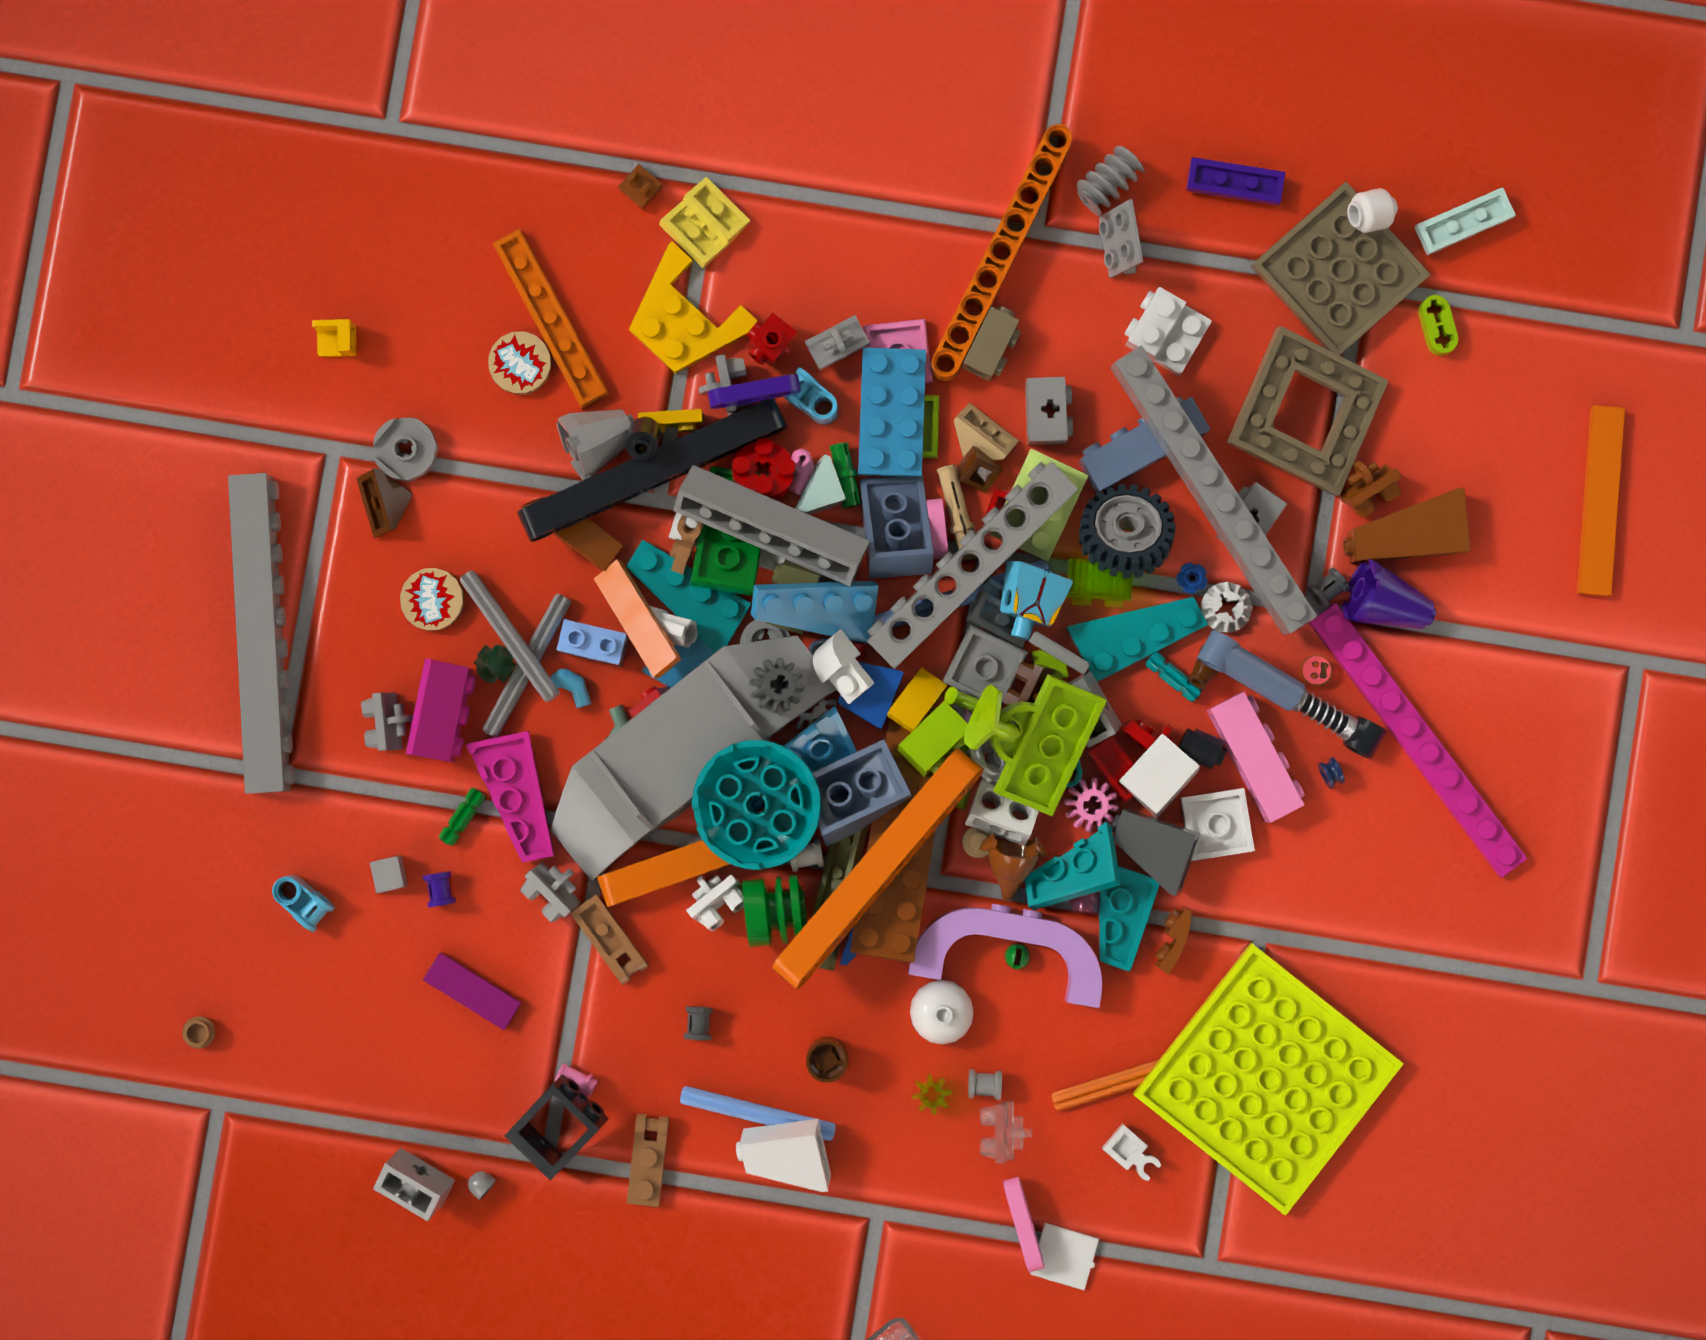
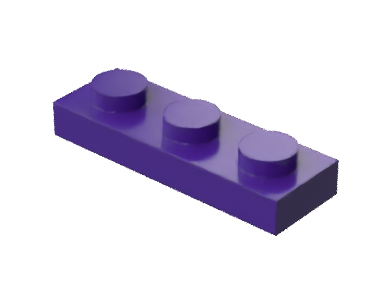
M1192 157L1186 191L1279 206L1282 198L1285 172Z

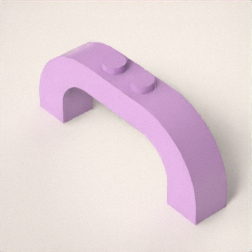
M992 903L991 909L966 907L947 912L931 922L921 933L917 941L914 963L909 964V975L941 980L944 958L950 946L958 939L972 934L1042 945L1056 950L1063 957L1067 965L1068 984L1065 1001L1095 1008L1100 1006L1102 976L1098 960L1091 947L1079 934L1067 926L1052 920L1043 919L1042 912L1023 909V915L1010 913V906Z

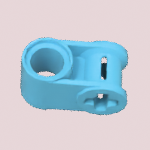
M799 367L796 373L799 376L801 392L785 396L784 398L818 424H831L838 416L839 409L836 398L809 373ZM826 401L831 403V412L826 415L818 414L815 408L820 402Z
M297 875L282 877L272 887L273 898L276 902L292 914L294 919L310 932H315L317 923L328 911L332 912L335 909V906L324 895L313 889ZM286 881L296 886L297 892L293 899L287 898L283 894L282 888Z

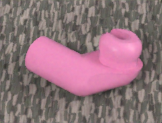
M805 449L796 450L791 457L796 467L793 484L789 491L799 496L802 495L811 475L815 471L812 457Z

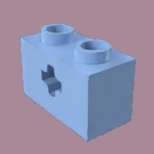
M564 619L557 651L622 667L629 637L626 633Z

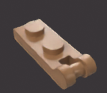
M598 894L570 913L622 985L630 981V976L638 970L642 972L649 967L646 959L635 947ZM626 952L631 960L622 966L617 958Z
M637 1113L627 1204L659 1207L669 1128V1117L659 1116V1119L647 1118V1114ZM646 1130L656 1131L657 1140L645 1139Z

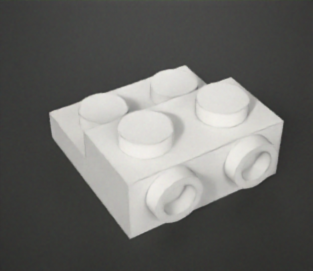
M1159 287L1156 293L1149 290L1140 306L1145 310L1140 320L1133 318L1124 334L1129 337L1125 346L1134 350L1142 345L1153 362L1180 376L1212 320L1186 306V302Z

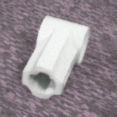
M650 606L673 645L689 648L696 641L698 635L697 622L670 615L667 611Z

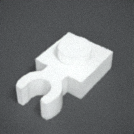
M1123 1123L1102 1146V1149L1126 1170L1132 1164L1136 1165L1137 1173L1146 1181H1149L1150 1177L1144 1172V1165L1150 1162L1158 1168L1161 1166L1156 1157L1143 1154L1148 1145Z

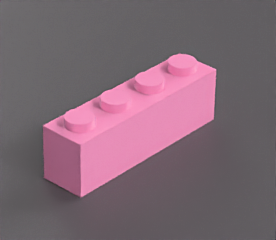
M1241 692L1206 710L1220 738L1224 740L1223 744L1227 748L1265 823H1272L1304 806L1301 799L1305 796L1303 789L1296 779L1292 781L1286 770L1290 768L1289 763L1281 751L1276 752L1271 743L1275 740L1274 735L1266 723L1261 724L1256 714L1260 712L1259 707L1251 695L1246 696L1245 692Z

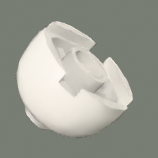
M936 980L929 982L918 989L912 999L910 1008L912 1025L921 1037L931 1043L943 1045L956 1042L967 1033L972 1025L974 1014L972 1001L964 988L952 981Z

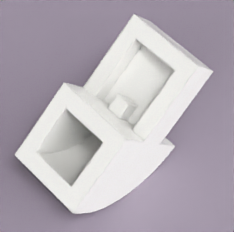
M840 629L815 651L813 666L820 681L824 683L830 680L845 701L850 704L869 689L874 682L856 660L861 653Z

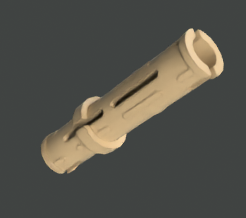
M954 464L937 469L952 525L949 530L951 535L954 534L959 550L962 547L959 541L971 529H975L974 522H970L956 469L957 466ZM969 553L964 555L961 561H966L977 557L974 554Z

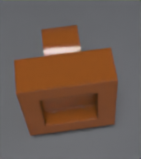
M637 164L618 186V189L643 210L662 189L663 185L640 164Z

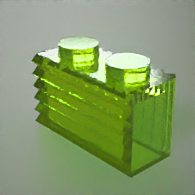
M1069 559L1067 561L1066 578L1073 580V583L1065 599H1073V605L1092 606V600L1104 601V607L1122 608L1124 602L1131 601L1133 573H1131L1130 578H1122V572H1117L1116 577L1109 575V568H1106L1104 572L1098 570V562L1092 565L1087 559Z

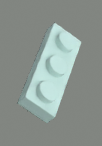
M1502 187L1419 223L1414 228L1428 256L1513 219L1516 214Z

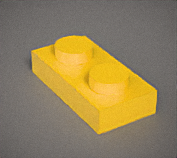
M702 409L638 413V418L650 417L654 419L661 429V434L666 433V428H678V432L688 433L696 431L699 426H704Z

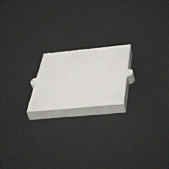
M1045 1222L1039 1240L1045 1268L1030 1272V1274L1085 1290L1090 1269L1095 1266L1093 1258L1099 1238Z

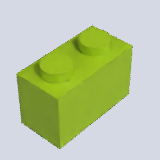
M944 700L899 744L897 751L923 777L930 771L934 774L945 762V757L953 749H962L966 745L964 743V732L968 723Z

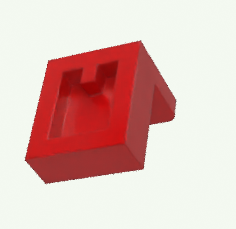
M1138 719L1136 723L1132 720L1127 721L1120 731L1147 751L1161 734L1172 740L1169 733L1173 728L1168 724L1164 725L1154 738L1151 735L1153 729Z

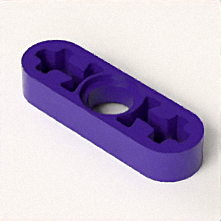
M792 374L720 387L707 393L710 408L720 409L794 395L801 392L799 376Z

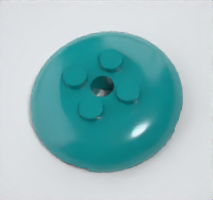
M747 740L722 749L705 764L694 786L692 808L698 833L715 855L734 866L760 870L788 862L808 845L819 823L821 798L813 773L796 753L774 742ZM754 795L763 797L765 801V810L763 812H757L752 808L751 799Z

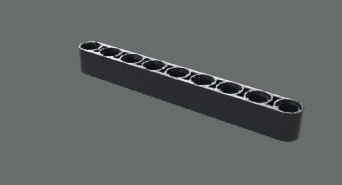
M775 398L764 400L658 447L656 454L648 460L633 458L519 510L517 514L530 542H535L689 473L692 465L699 468L739 451L745 445L756 442L760 438L771 437L788 426Z

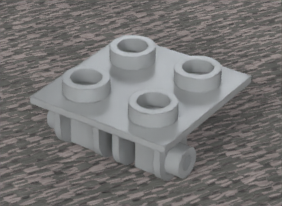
M1129 199L1099 217V233L1103 239L1105 250L1104 263L1108 268L1109 278H1113L1123 272L1124 275L1137 273L1136 267L1143 262L1133 200Z

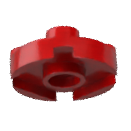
M760 438L756 442L745 445L736 453L732 462V480L743 487L778 500L791 489L796 466L794 461L791 460V455L783 447L772 443L767 438ZM758 467L769 468L770 475H757Z

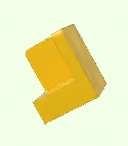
M350 319L312 320V327L317 331V353L320 357L357 356L356 325Z

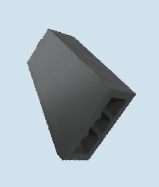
M1124 809L1121 814L1117 813L1112 823V831L1115 832L1114 842L1169 894L1174 896L1181 894L1200 833L1131 809Z

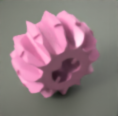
M1092 778L1090 789H1088L1084 780L1078 782L1082 792L1077 791L1073 787L1069 788L1068 792L1076 798L1075 800H1064L1065 805H1074V810L1066 812L1065 815L1067 818L1075 815L1079 816L1074 821V827H1080L1083 821L1086 820L1085 831L1091 832L1093 821L1097 828L1103 824L1102 818L1109 823H1113L1114 818L1107 812L1108 810L1118 811L1119 806L1109 805L1108 801L1115 799L1117 794H1104L1109 788L1108 783H1103L1099 790H1097V778ZM1093 796L1096 798L1094 802H1099V808L1093 809L1092 814H1088L1087 811L1089 809L1084 808L1083 803L1084 801H1089L1090 797Z

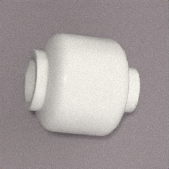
M1378 188L1357 193L1348 205L1347 215L1353 227H1356L1362 233H1368L1389 228L1397 214L1398 206L1396 200L1388 191Z

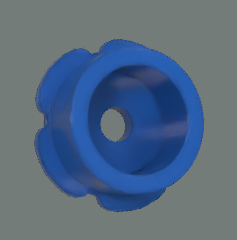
M1186 563L1180 568L1181 571L1177 574L1176 581L1178 586L1183 588L1184 592L1195 594L1197 590H1203L1206 587L1208 579L1205 575L1207 572L1202 565ZM1190 575L1195 576L1194 581H1191L1189 579Z

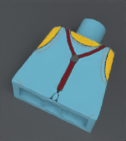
M1007 561L1000 611L1003 614L1016 618L1011 636L1029 641L1034 625L1050 627L1059 613L1073 580L1021 561Z

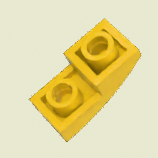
M921 668L890 708L887 716L908 731H914L927 713L931 711L948 685Z

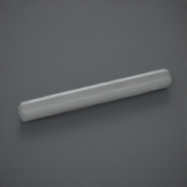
M472 570L466 572L460 578L464 588L542 699L546 702L554 700L560 694L554 682L477 573Z
M561 594L554 596L528 644V647L538 661L541 660L571 604V600ZM518 664L483 726V731L493 737L500 735L529 682L528 677Z

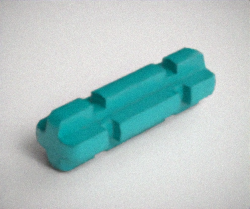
M1155 652L1148 658L1145 663L1146 666L1154 673L1157 671L1159 673L1158 676L1177 692H1183L1182 696L1192 702L1201 694L1202 689L1191 684L1188 681L1189 677L1170 662L1167 664L1165 662L1166 659L1162 655Z

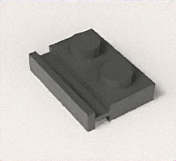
M987 578L983 582L984 585L981 591L978 592L966 620L1015 646L1023 648L1026 640L1011 636L1016 618L1003 614L1000 611L1003 585L991 578Z

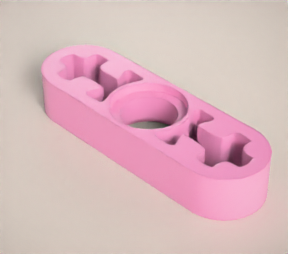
M1019 1176L1004 1180L1003 1185L1027 1269L1029 1272L1044 1269L1043 1256Z

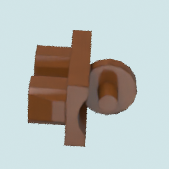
M1357 461L1353 464L1355 474L1348 478L1351 486L1342 491L1339 498L1343 503L1351 506L1358 516L1364 518L1376 509L1370 498L1371 496L1379 492L1382 500L1388 502L1401 495L1397 482L1401 475L1398 469L1392 470L1386 464L1379 468L1376 462L1365 466L1361 461Z

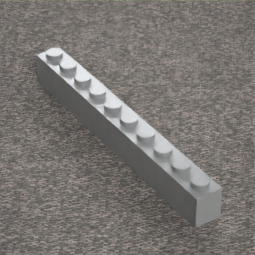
M1139 346L1114 362L1110 367L1113 374L1283 635L1291 634L1317 617L1143 346Z
M267 473L228 475L245 794L291 791L290 785L294 784L295 774L293 766L289 765L288 754L293 751V739L291 734H287V721L291 720V706L289 702H286L285 689H289L290 682L289 673L287 670H284L283 658L288 655V646L286 639H282V626L286 625L285 608L280 606V594H284V579L282 575H279L278 563H282L283 553L281 544H277L276 532L281 530L280 514L275 512V500L279 499L278 482L274 481V477Z

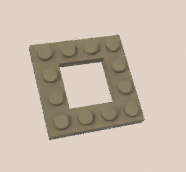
M1282 326L1276 327L1227 440V444L1333 496H1340L1389 380ZM1294 372L1344 396L1321 451L1271 427Z

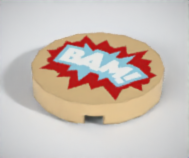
M522 331L511 332L502 336L492 346L488 357V364L494 382L504 391L528 395L539 390L547 382L552 359L545 343L536 335Z
M437 568L422 569L412 574L404 583L400 594L401 609L406 619L415 627L427 631H440L452 625L461 616L465 604L464 591L458 580L449 572Z

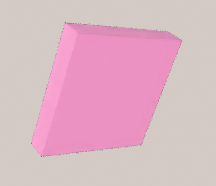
M926 319L863 325V331L870 341V345L865 348L926 350L925 383H932Z

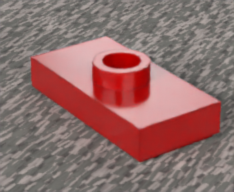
M1113 735L1099 742L1086 752L1087 756L1124 804L1134 797L1119 782L1134 765V762Z

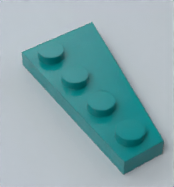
M642 540L626 567L676 616L697 622V637L712 652L716 653L722 647L728 646L752 604L732 592L690 586L692 568L686 566L683 575L672 571L671 568L675 558L670 557L665 552Z
M1190 597L1066 626V629L1081 658L1089 662L1087 670L1091 671L1098 682L1207 626L1208 623L1195 598Z

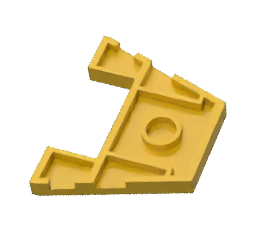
M671 241L631 323L629 331L669 369L677 374L707 358L713 352L735 343L738 339L747 335L758 320L740 305L719 328L712 324L672 286L692 265L693 260Z

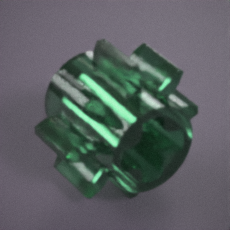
M485 645L477 654L478 658L474 661V664L477 665L476 671L478 676L488 683H495L497 679L505 683L512 675V670L516 666L512 662L513 656L502 645H495L492 649Z

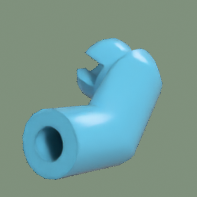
M559 669L551 675V680L557 688H563L572 692L576 708L592 704L582 676L568 669Z

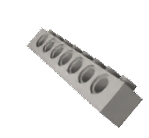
M1052 461L1046 465L1040 462L1028 474L1031 480L1023 488L1019 484L1016 485L1004 497L1008 502L1000 510L994 507L982 518L985 525L979 531L975 532L971 529L959 541L962 547L954 555L949 551L936 563V566L939 568L938 571L931 577L925 574L913 586L916 592L908 600L904 596L901 597L890 608L893 614L885 622L880 618L867 631L871 635L867 642L894 669L1078 490ZM1036 486L1042 487L1047 495L1045 502L1041 505L1034 504L1030 499V492ZM1012 509L1020 510L1024 516L1023 523L1016 528L1010 526L1007 521V515ZM990 531L997 532L1001 538L999 547L994 550L988 549L984 544V537ZM969 553L974 554L978 559V566L972 572H966L961 567V559ZM944 576H950L955 581V589L950 594H942L938 589V582ZM923 598L929 599L932 603V611L925 617L918 616L915 612L916 602ZM898 621H905L910 627L909 634L903 639L895 638L892 634V627Z

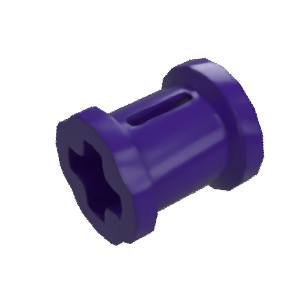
M451 871L423 876V881L427 882L430 901L427 903L428 908L456 903V898L452 897L449 877L452 876Z

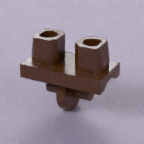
M1021 662L1016 671V677L1026 682L1022 693L1010 688L1006 692L1002 703L1005 706L1020 701L1034 703L1047 675L1053 676L1055 669L1045 665Z

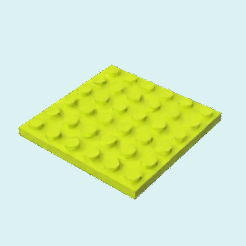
M1250 943L1162 1055L1152 1071L1133 1092V1095L1286 1216L1404 1063L1263 951Z

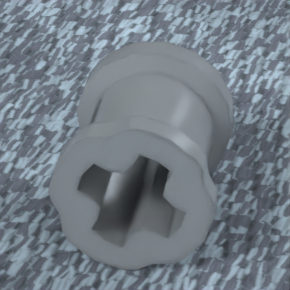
M969 1069L968 1098L973 1099L975 1095L994 1096L996 1100H1001L1002 1071H996L995 1074L976 1073L974 1069Z

